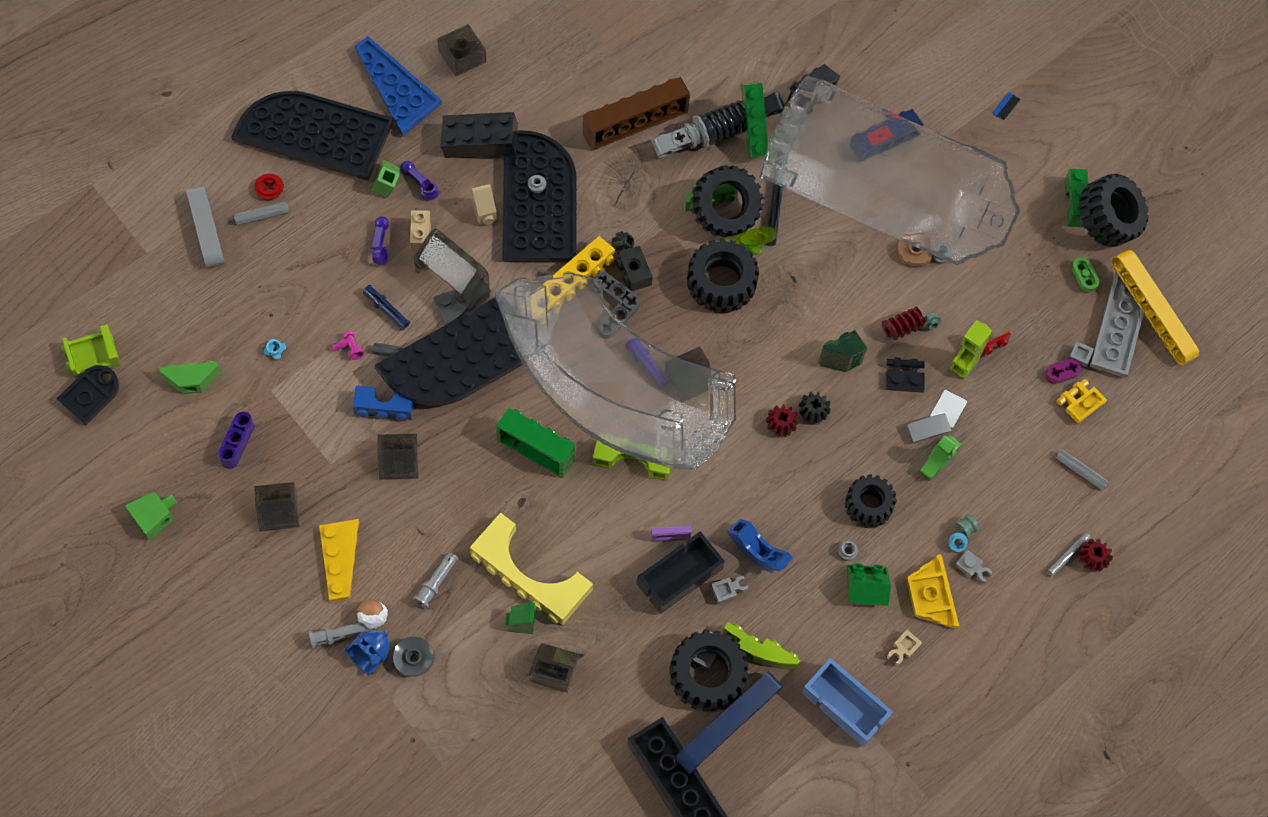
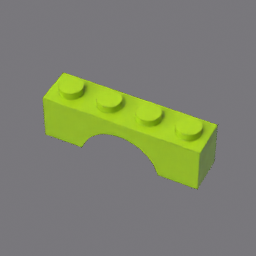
M978 320L975 321L964 335L960 344L962 348L949 368L964 380L978 363L991 336L992 330L988 325Z
M603 436L597 438L592 465L611 469L620 460L635 459L646 467L650 478L668 481L674 453L667 449H653L648 445L643 444L639 446L632 444L630 441H617L611 437Z

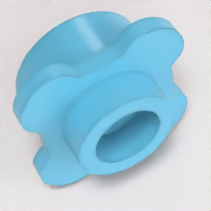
M271 339L263 352L266 356L270 355L275 360L281 358V353L286 350V345L278 340Z

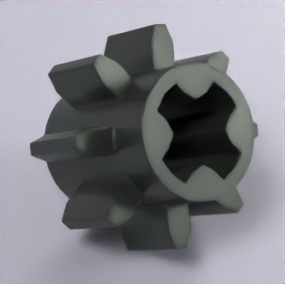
M621 231L615 233L616 237L612 238L611 245L618 254L620 251L634 247V238L628 232L624 233Z

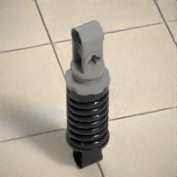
M779 92L764 97L766 117L777 115L786 110ZM742 100L719 107L717 110L714 109L711 112H706L704 115H695L692 118V123H686L679 130L652 139L651 142L658 158L665 157L689 146L695 148L701 144L703 148H708L711 144L721 142L723 139L747 132V119Z

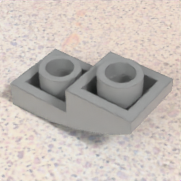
M945 413L908 424L914 443L952 431Z

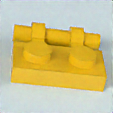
M1086 379L1076 382L1072 389L1063 392L1060 395L1061 397L1056 400L1060 406L1064 403L1069 404L1065 411L1077 424L1086 419L1107 401L1095 387L1090 390L1086 388L1089 385ZM1077 393L1081 394L1082 396L1077 400L1073 397Z

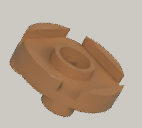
M919 231L906 233L900 239L897 246V253L902 263L912 267H921L930 263L935 251L932 239L930 237L928 239L924 236V233ZM913 246H916L920 251L914 252L912 250Z

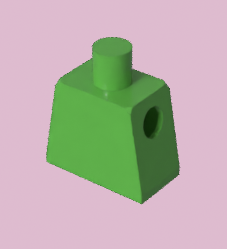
M153 492L127 504L125 507L150 541L173 520L169 509L178 503L172 494L161 500Z

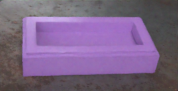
M691 525L652 528L651 541L690 539L692 533Z

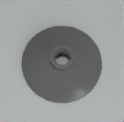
M420 637L403 639L397 644L393 652V662L396 669L410 677L420 676L427 672L434 660L431 645ZM412 656H416L418 658L415 662H412L410 660Z

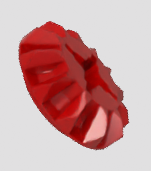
M272 173L261 175L254 184L257 196L263 198V200L270 199L272 201L275 197L279 198L284 188L282 179ZM265 184L268 186H272L273 191L270 189L266 190Z

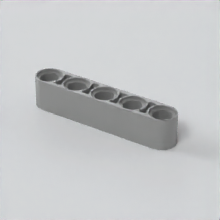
M205 186L186 189L206 268L225 264Z

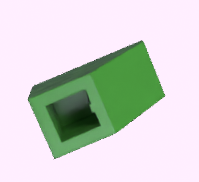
M383 160L371 190L388 198L396 185L400 174V167Z

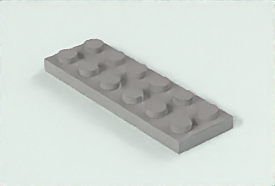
M1115 272L1089 367L1126 378L1144 312L1117 272Z

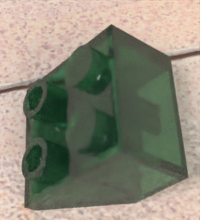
M856 330L850 333L845 332L839 339L835 341L830 340L823 345L818 363L823 367L848 372L862 364L867 347Z

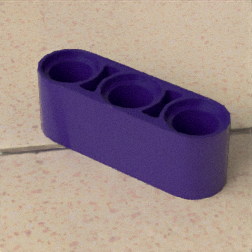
M242 411L235 415L219 449V459L225 468L231 469L237 466L254 430V423L248 412ZM248 421L246 425H240L241 422ZM235 438H241L238 442H232ZM227 455H233L230 459H224Z

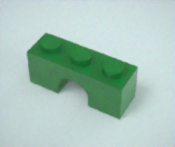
M1069 169L1064 179L1065 195H1070L1067 223L1068 227H1083L1082 224L1084 223L1082 219L1080 220L1078 205L1083 189L1089 184L1088 169Z

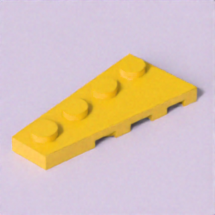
M359 519L319 525L330 602L347 600L351 597Z

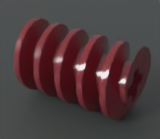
M915 306L914 309H908L907 312L904 311L901 315L897 314L895 317L883 320V331L888 338L892 337L896 341L898 340V335L901 338L904 337V331L907 335H910L911 329L913 332H917V326L920 329H924L923 315L920 309Z

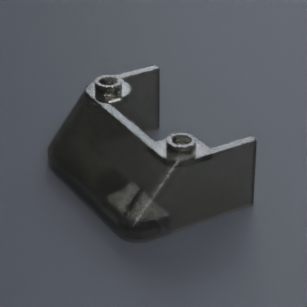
M434 228L427 235L414 256L415 272L419 274L422 270L428 271L429 269L455 290V299L461 305H466L468 313L490 298L489 274L479 262L441 231Z

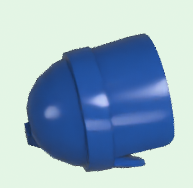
M377 630L362 632L345 649V652L364 673L370 675L387 659L390 648L388 634L385 631Z

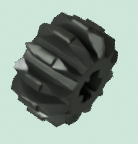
M811 391L808 396L804 395L802 397V401L799 402L798 406L800 407L799 414H803V420L810 419V424L815 420L819 424L821 419L824 421L827 419V415L831 412V408H829L831 403L826 401V395L821 397L819 391L816 395Z

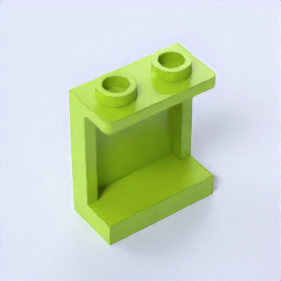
M108 324L100 326L102 332L72 341H68L66 337L62 338L64 345H61L64 357L67 356L69 360L66 362L68 372H72L75 378H78L86 369L95 365H103L109 368L121 365Z

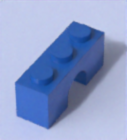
M356 386L352 407L354 414L359 417L376 416L379 419H387L388 417L399 421H406L407 419L412 420L414 402L400 396L396 392H394L390 401L379 402L376 400L375 387Z

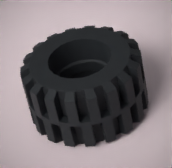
M868 474L867 478L863 475L860 476L859 480L853 481L845 498V508H847V515H851L850 519L853 522L855 520L858 521L857 525L861 526V524H864L865 528H869L872 525L873 528H876L878 524L883 525L885 521L889 520L895 508L897 498H895L896 492L892 491V484H887V479L881 480L879 475L872 477V474ZM866 494L873 495L880 501L881 506L869 508L862 503L860 497Z

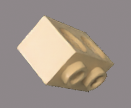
M411 210V254H430V211Z

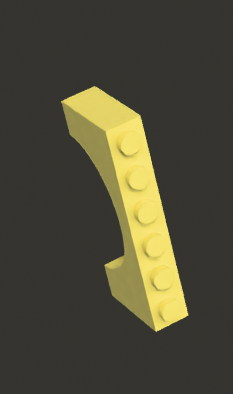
M500 513L470 546L471 558L479 564L481 562L487 566V571L495 576L497 574L501 577V581L506 586L515 588L520 597L523 599L528 598L531 602L535 603V608L540 612L542 610L546 612L552 622L555 624L560 623L563 626L592 592L593 583L578 572L568 580L553 584L537 582L521 573L514 565L509 554V544L516 532V524Z

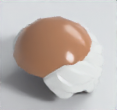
M369 599L362 602L358 608V622L364 624L368 629H376L386 622L388 610L382 603Z

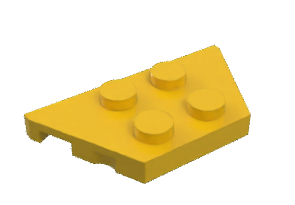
M939 554L932 561L923 565L918 571L908 576L906 582L915 617L957 629L959 622L942 555Z

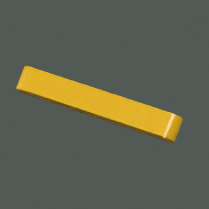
M1128 249L1113 257L1112 265L1175 361L1180 365H1184L1199 356L1198 347L1137 255Z

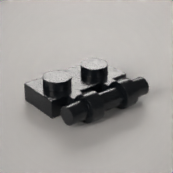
M894 357V359L887 358L886 366H893V370L886 371V390L924 392L925 373L917 372V368L924 369L925 361H918L915 358H911V360H902L900 357ZM900 367H909L910 371H900Z

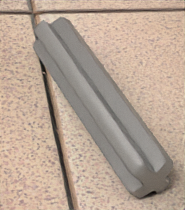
M286 202L235 214L234 220L236 225L287 213L289 208Z
M1061 450L1058 453L1057 460L1101 490L1107 486L1108 480L1065 450Z

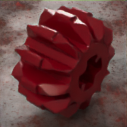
M783 404L781 408L776 405L773 410H769L766 423H769L767 426L768 430L773 429V435L778 432L780 437H783L784 433L790 436L791 431H796L799 419L796 418L797 412H791L792 407L786 409Z
M1100 538L1096 542L1093 539H1089L1088 543L1084 542L1081 545L1082 549L1078 552L1081 555L1079 562H1085L1084 568L1089 566L1091 572L1095 569L1100 572L1110 565L1109 562L1113 559V556L1110 555L1112 549L1106 548L1107 542L1101 544Z

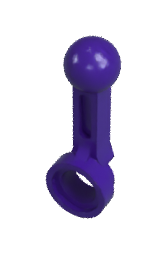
M404 161L401 164V172L409 175L421 186L420 192L423 199L433 200L438 197V186L416 170L411 161Z
M380 216L374 223L376 230L371 247L373 249L372 259L377 265H385L388 255L386 248L382 246L385 231L389 227V220L386 217Z

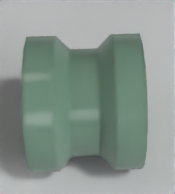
M969 514L964 516L962 521L955 523L957 532L966 535L967 539L971 536L972 532L976 533L979 531L977 521Z

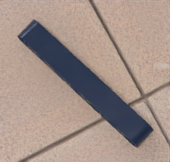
M768 671L675 757L677 762L690 774L765 705L783 685Z

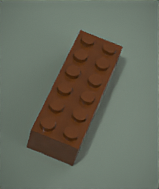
M681 77L672 78L663 84L654 85L648 90L639 91L627 98H621L615 103L606 104L597 110L588 111L583 115V136L591 151L684 115L688 113L690 92Z

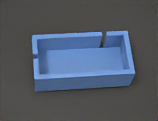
M832 658L820 668L802 690V694L814 705L819 703L818 708L863 748L893 713L891 709Z

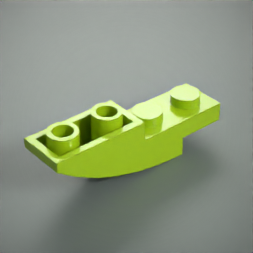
M728 622L724 627L723 635L726 636L728 634L733 642L737 641L740 644L739 649L741 651L744 650L747 659L768 667L797 669L801 660L792 651L787 652L781 648L777 641H770L766 638L763 644H761L757 637L747 635L737 624L732 625Z

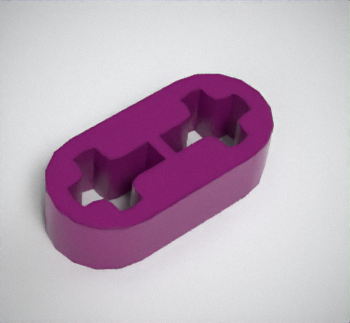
M1073 359L1052 365L1046 372V380L1051 384H1058L1073 379L1080 373L1081 365ZM1069 366L1075 368V371L1068 370ZM1052 372H1054V374L1060 373L1057 378L1055 375H1051Z

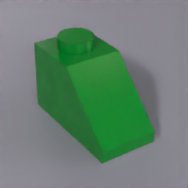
M530 602L511 606L510 613H506L505 625H509V632L533 634L535 603Z

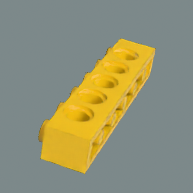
M598 236L519 304V313L534 327L543 324L552 312H557L566 300L569 301L574 297L575 292L585 288L591 278H595L606 265L610 266L614 262L615 249L601 236ZM566 281H571V282H573V283L567 284V283H565V282H566ZM556 292L559 293V295L554 296L552 295V293ZM544 304V305H546V306H545V307H539L538 305Z

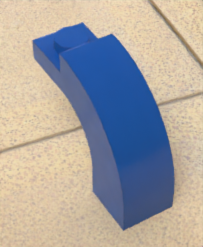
M739 519L727 531L734 543L747 557L770 573H773L775 570L780 572L793 559L789 552L777 549L766 542L749 521Z

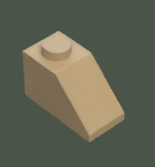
M490 184L472 188L473 208L479 225H489L497 221Z

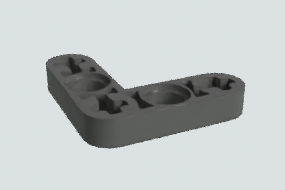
M601 272L595 276V287L618 304L600 324V334L602 337L612 338L640 308V298L608 273ZM604 279L606 280V284H605V283L600 284V280H601V281H603ZM614 289H620L622 291V294L620 296L613 295L612 291ZM635 301V305H628V302ZM622 312L625 318L621 320L616 319L615 314ZM613 322L614 324L611 326V331H605V327L608 328Z

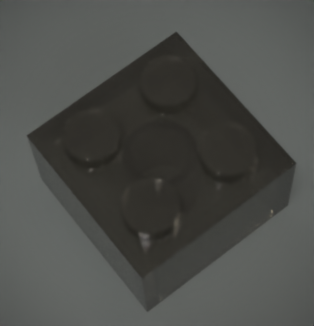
M469 24L437 38L438 51L455 77L487 62L486 49Z

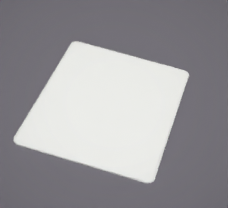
M944 390L930 416L945 413L950 427L953 428L967 401Z

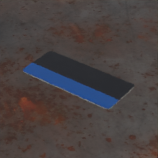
M1008 92L993 111V114L1005 120L1020 101V98Z

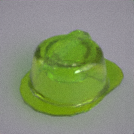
M760 226L736 235L734 241H736L737 245L741 243L746 246L745 250L749 249L753 256L763 251L764 244L776 237V231L772 227Z

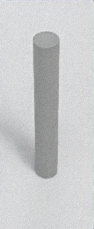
M1085 532L1052 565L1047 573L1053 577L1091 536Z

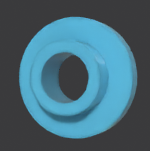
M957 532L949 537L948 544L951 550L961 552L967 548L968 539L963 533ZM956 539L962 540L960 544L954 543Z

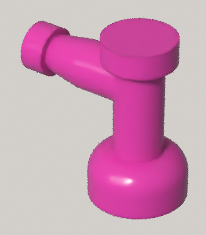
M353 331L345 332L342 335L344 339L332 345L335 352L349 345V357L351 360L360 359L365 354L363 349L357 346Z

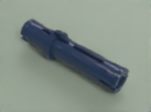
M368 285L363 290V294L373 302V306L383 311L401 330L409 326L410 321L386 300L387 297L385 295H381L372 285Z

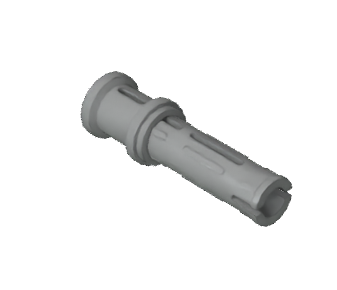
M448 552L429 581L422 584L423 588L418 595L412 598L418 606L424 609L429 607L428 603L432 597L438 594V587L453 565L458 561L454 554L452 557V553Z
M355 623L331 629V627H325V630L308 632L312 649L319 645L327 643L332 645L334 641L355 637L362 632L372 630L362 623Z

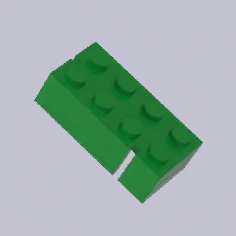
M508 407L496 425L498 442L512 449L516 442L520 440L515 449L516 452L561 478L565 476L575 461V445L570 439L558 436L553 429L544 428L537 420H530L517 409L513 410Z

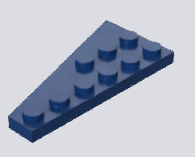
M369 36L355 46L357 54L403 136L442 104V100Z

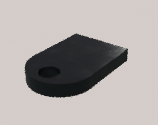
M95 365L86 369L56 399L86 426L117 395L119 379L111 368ZM107 373L111 375L110 381H101L102 375Z

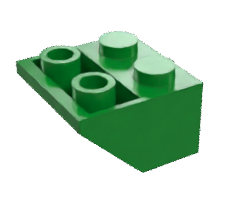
M860 563L848 564V602L850 604L889 606L891 581L887 567L879 564L873 566H865Z

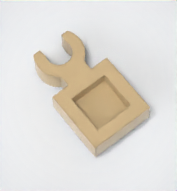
M906 630L894 643L893 646L896 649L891 650L887 658L890 659L893 655L897 656L898 660L895 666H898L903 660V655L909 659L921 646L922 642L910 631Z

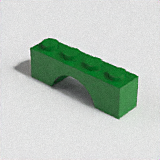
M759 81L741 83L742 103L747 119V155L751 158L769 156L763 84Z

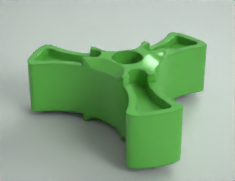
M951 435L949 437L944 436L927 457L928 461L920 469V472L932 480L940 469H944L962 444Z

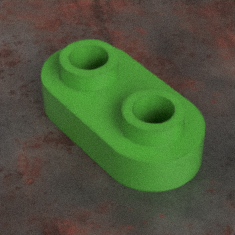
M1084 257L1076 258L1071 269L1080 288L1085 292L1095 291L1099 285V279L1090 261Z

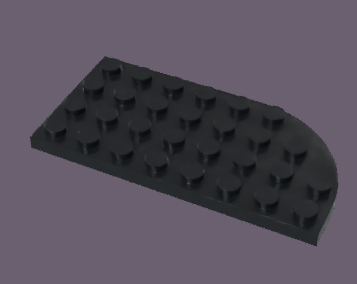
M281 91L267 95L249 106L240 117L231 138L236 142L369 181L393 126L394 118L306 92Z
M518 130L516 155H504L502 261L569 262L577 255V176L574 162L567 150L551 137L538 132ZM534 175H540L546 180V187L540 193H534L528 187V180Z
M500 294L375 364V369L385 383L400 396L421 405L441 406L465 399L544 353V348Z

